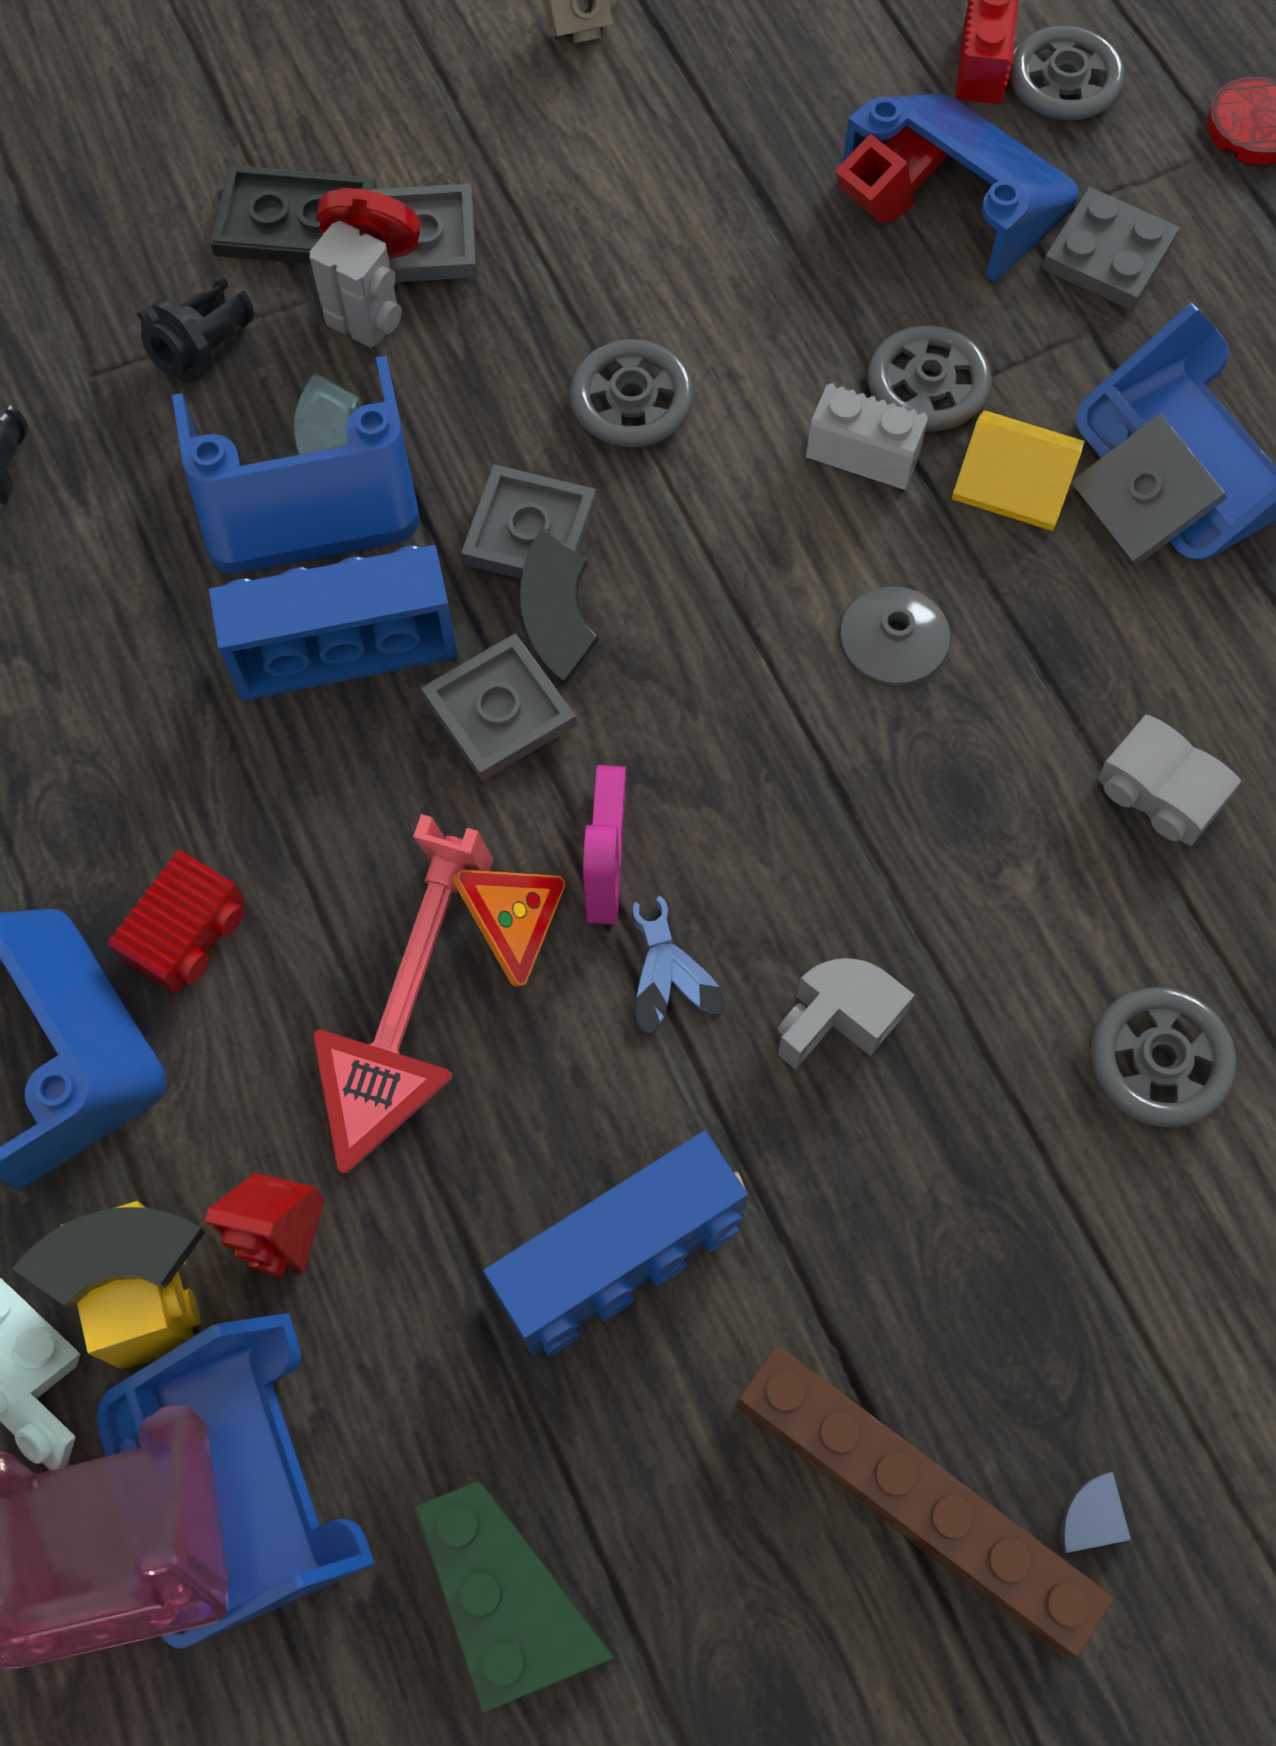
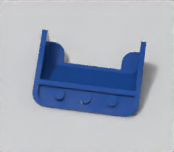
M935 93L875 98L865 103L848 118L843 162L870 133L885 144L905 126H908L992 185L983 200L982 216L986 223L997 231L986 273V278L993 283L1001 278L1075 207L1078 198V187L1069 176L952 96Z
M1190 303L1081 402L1076 415V423L1080 433L1102 458L1161 413L1222 488L1227 497L1225 501L1170 541L1183 556L1201 561L1214 557L1276 521V466L1206 386L1223 372L1229 358V346L1213 324L1193 303Z
M289 1313L212 1325L109 1389L100 1400L97 1410V1428L154 1619L163 1639L175 1648H186L351 1577L375 1564L367 1539L356 1522L348 1519H336L319 1525L272 1385L294 1372L301 1360L300 1347Z

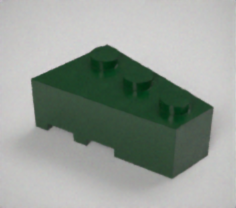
M480 1481L474 1482L416 1506L483 1713L615 1658L483 1483Z

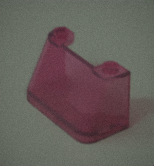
M189 1406L164 1407L156 1411L154 1415L143 1420L140 1423L138 1443L142 1448L39 1474L33 1473L26 1466L19 1463L14 1455L0 1452V1668H20L209 1625L220 1621L226 1616L228 1610L229 1576L208 1427L204 1420Z

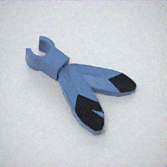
M661 896L657 897L655 905L661 912V916L655 921H646L640 916V904L635 902L633 906V922L642 931L649 951L640 978L635 1012L641 1030L646 1033L654 1031L664 1019L671 983L699 1010L711 1014H719L725 1007L721 989L714 979L690 956L672 944V937L667 923L668 906Z

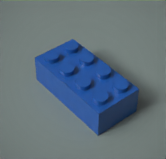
M436 545L426 547L407 546L390 554L369 558L350 557L338 564L312 569L293 568L281 575L256 580L237 579L225 586L209 588L218 649L241 701L458 658Z
M704 1130L488 1266L483 1271L494 1295L531 1356L543 1349L547 1356H552L580 1337L577 1327L597 1314L602 1321H606L630 1306L634 1302L631 1293L649 1280H652L655 1286L658 1287L680 1274L688 1266L684 1259L697 1249L705 1246L710 1253L735 1238L740 1233L737 1225L743 1220L748 1193L707 1131Z

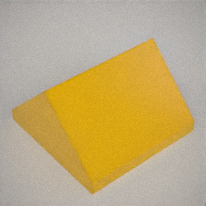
M984 410L976 422L952 500L1054 531L1077 467L1084 441Z

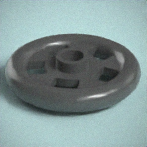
M1052 26L1032 33L1019 43L1013 52L1009 80L1018 98L1034 112L1056 120L1077 121L1096 116L1114 104L1124 86L1125 69L1119 53L1110 42L1099 34L1075 26ZM1049 49L1053 54L1046 62L1041 61L1036 56L1040 51ZM1083 51L1092 55L1091 58L1088 59L1087 55ZM1091 74L1105 76L1104 85L1102 87L1090 85ZM1038 75L1042 76L1046 87L1037 88L1030 78ZM1060 94H1061V95H1074V94H1079L1080 99H1078V100H1065V99H1060Z
M918 325L902 329L890 335L877 347L868 367L869 389L876 401L884 399L887 405L895 403L897 407L905 406L908 411L915 409L918 415L925 412L928 417L925 431L930 432L953 429L973 419L986 404L991 391V370L984 353L968 337L942 326ZM927 347L942 348L950 353L948 358H944L937 354L926 353ZM901 353L912 358L906 365L905 370L892 364L893 360ZM955 370H969L971 384H956ZM931 371L936 373L938 376L930 377L925 375L923 372ZM901 384H905L907 390L915 397L904 402L895 394L893 389ZM946 396L950 397L954 406L943 410H934L931 401L940 400Z
M626 339L605 344L592 351L580 362L570 383L569 399L576 419L595 438L620 447H643L668 438L684 424L692 409L694 386L687 367L673 352L653 342ZM644 362L662 370L655 379L646 370L640 368ZM615 363L620 369L614 373L609 381H606L599 373ZM659 392L673 395L672 403L668 409L655 407ZM628 394H636V395H638V396L630 397V396H626V395H628ZM605 395L610 409L598 413L593 407L591 399ZM622 417H645V425H622Z
M1149 987L1123 995L1103 1012L1095 1026L1091 1041L1092 1067L1101 1089L1121 1111L1146 1124L1160 1127H1179L1203 1120L1222 1105L1233 1086L1237 1059L1230 1032L1212 1008L1193 995L1180 990L1165 987ZM1146 1012L1155 1027L1143 1032L1139 1038L1135 1037L1126 1023L1133 1017ZM1179 1016L1191 1022L1201 1032L1193 1043H1190L1181 1032L1171 1028V1025ZM1162 1050L1166 1052L1170 1057L1171 1065L1169 1067H1162L1156 1064L1152 1058V1051ZM1127 1051L1132 1052V1062L1138 1075L1123 1077L1119 1071L1115 1054ZM1194 1058L1211 1064V1072L1204 1086L1189 1080L1187 1077L1193 1069ZM1150 1084L1159 1087L1174 1086L1175 1103L1151 1100Z

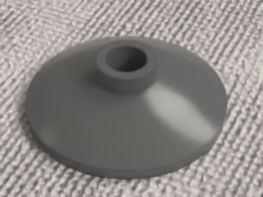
M888 586L868 591L850 605L842 620L840 641L847 660L860 674L880 684L903 686L926 679L941 666L949 649L950 629L945 615L930 598L909 588ZM889 623H899L905 626L906 629L902 631L894 630L889 626Z

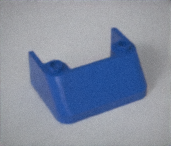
M386 356L376 357L385 401L364 405L356 409L349 416L346 423L348 446L253 464L240 465L237 449L228 438L217 434L198 436L183 393L172 395L182 463L204 546L215 568L228 574L244 573L399 543L407 540L417 531L420 515Z
M50 908L0 913V964L3 962L58 1056L35 1070L26 1084L25 1101L37 1124L0 1147V1180L16 1191L25 1188L154 1106L163 1096L167 1086V1075L163 1065L80 931L65 913Z

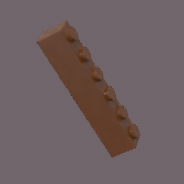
M779 1345L774 1348L740 1396L736 1408L1057 1654L1068 1657L1079 1656L1113 1601L1114 1597Z

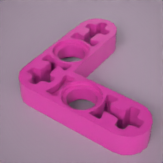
M597 765L592 825H586L583 879L587 923L617 925L626 766Z

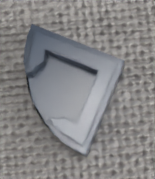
M1113 1472L1100 1475L1086 1482L1070 1501L1060 1526L1062 1553L1131 1540Z

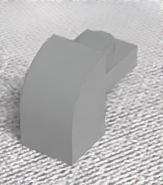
M841 958L821 963L809 970L800 980L797 998L808 1007L806 1008L803 1004L798 1003L780 1024L778 1031L783 1036L781 1037L777 1055L796 1070L831 1028L834 1027L871 1056L907 1014L915 995L884 970L866 961Z

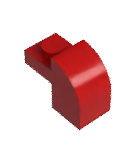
M905 126L885 144L870 133L835 170L839 188L845 195L877 221L886 223L898 218L915 204L913 193L948 157V154L910 127Z

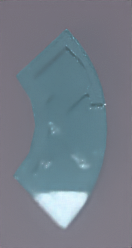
M316 373L304 388L295 413L294 431L299 455L348 446L346 423L349 416L356 409L360 408L357 396Z

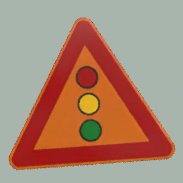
M460 870L453 875V883L511 985L515 987L525 985L564 891V879L556 875Z

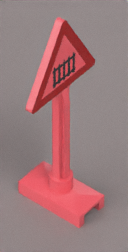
M420 815L413 837L431 862L424 880L428 887L375 1040L371 1044H365L324 1030H317L314 1033L337 1168L340 1172H350L452 1079V1073L448 1069L400 1055L399 1048L452 893H458L453 883V875L460 870L490 871L493 857L480 833L476 830L466 828L463 840L454 836H446L445 838L433 817Z

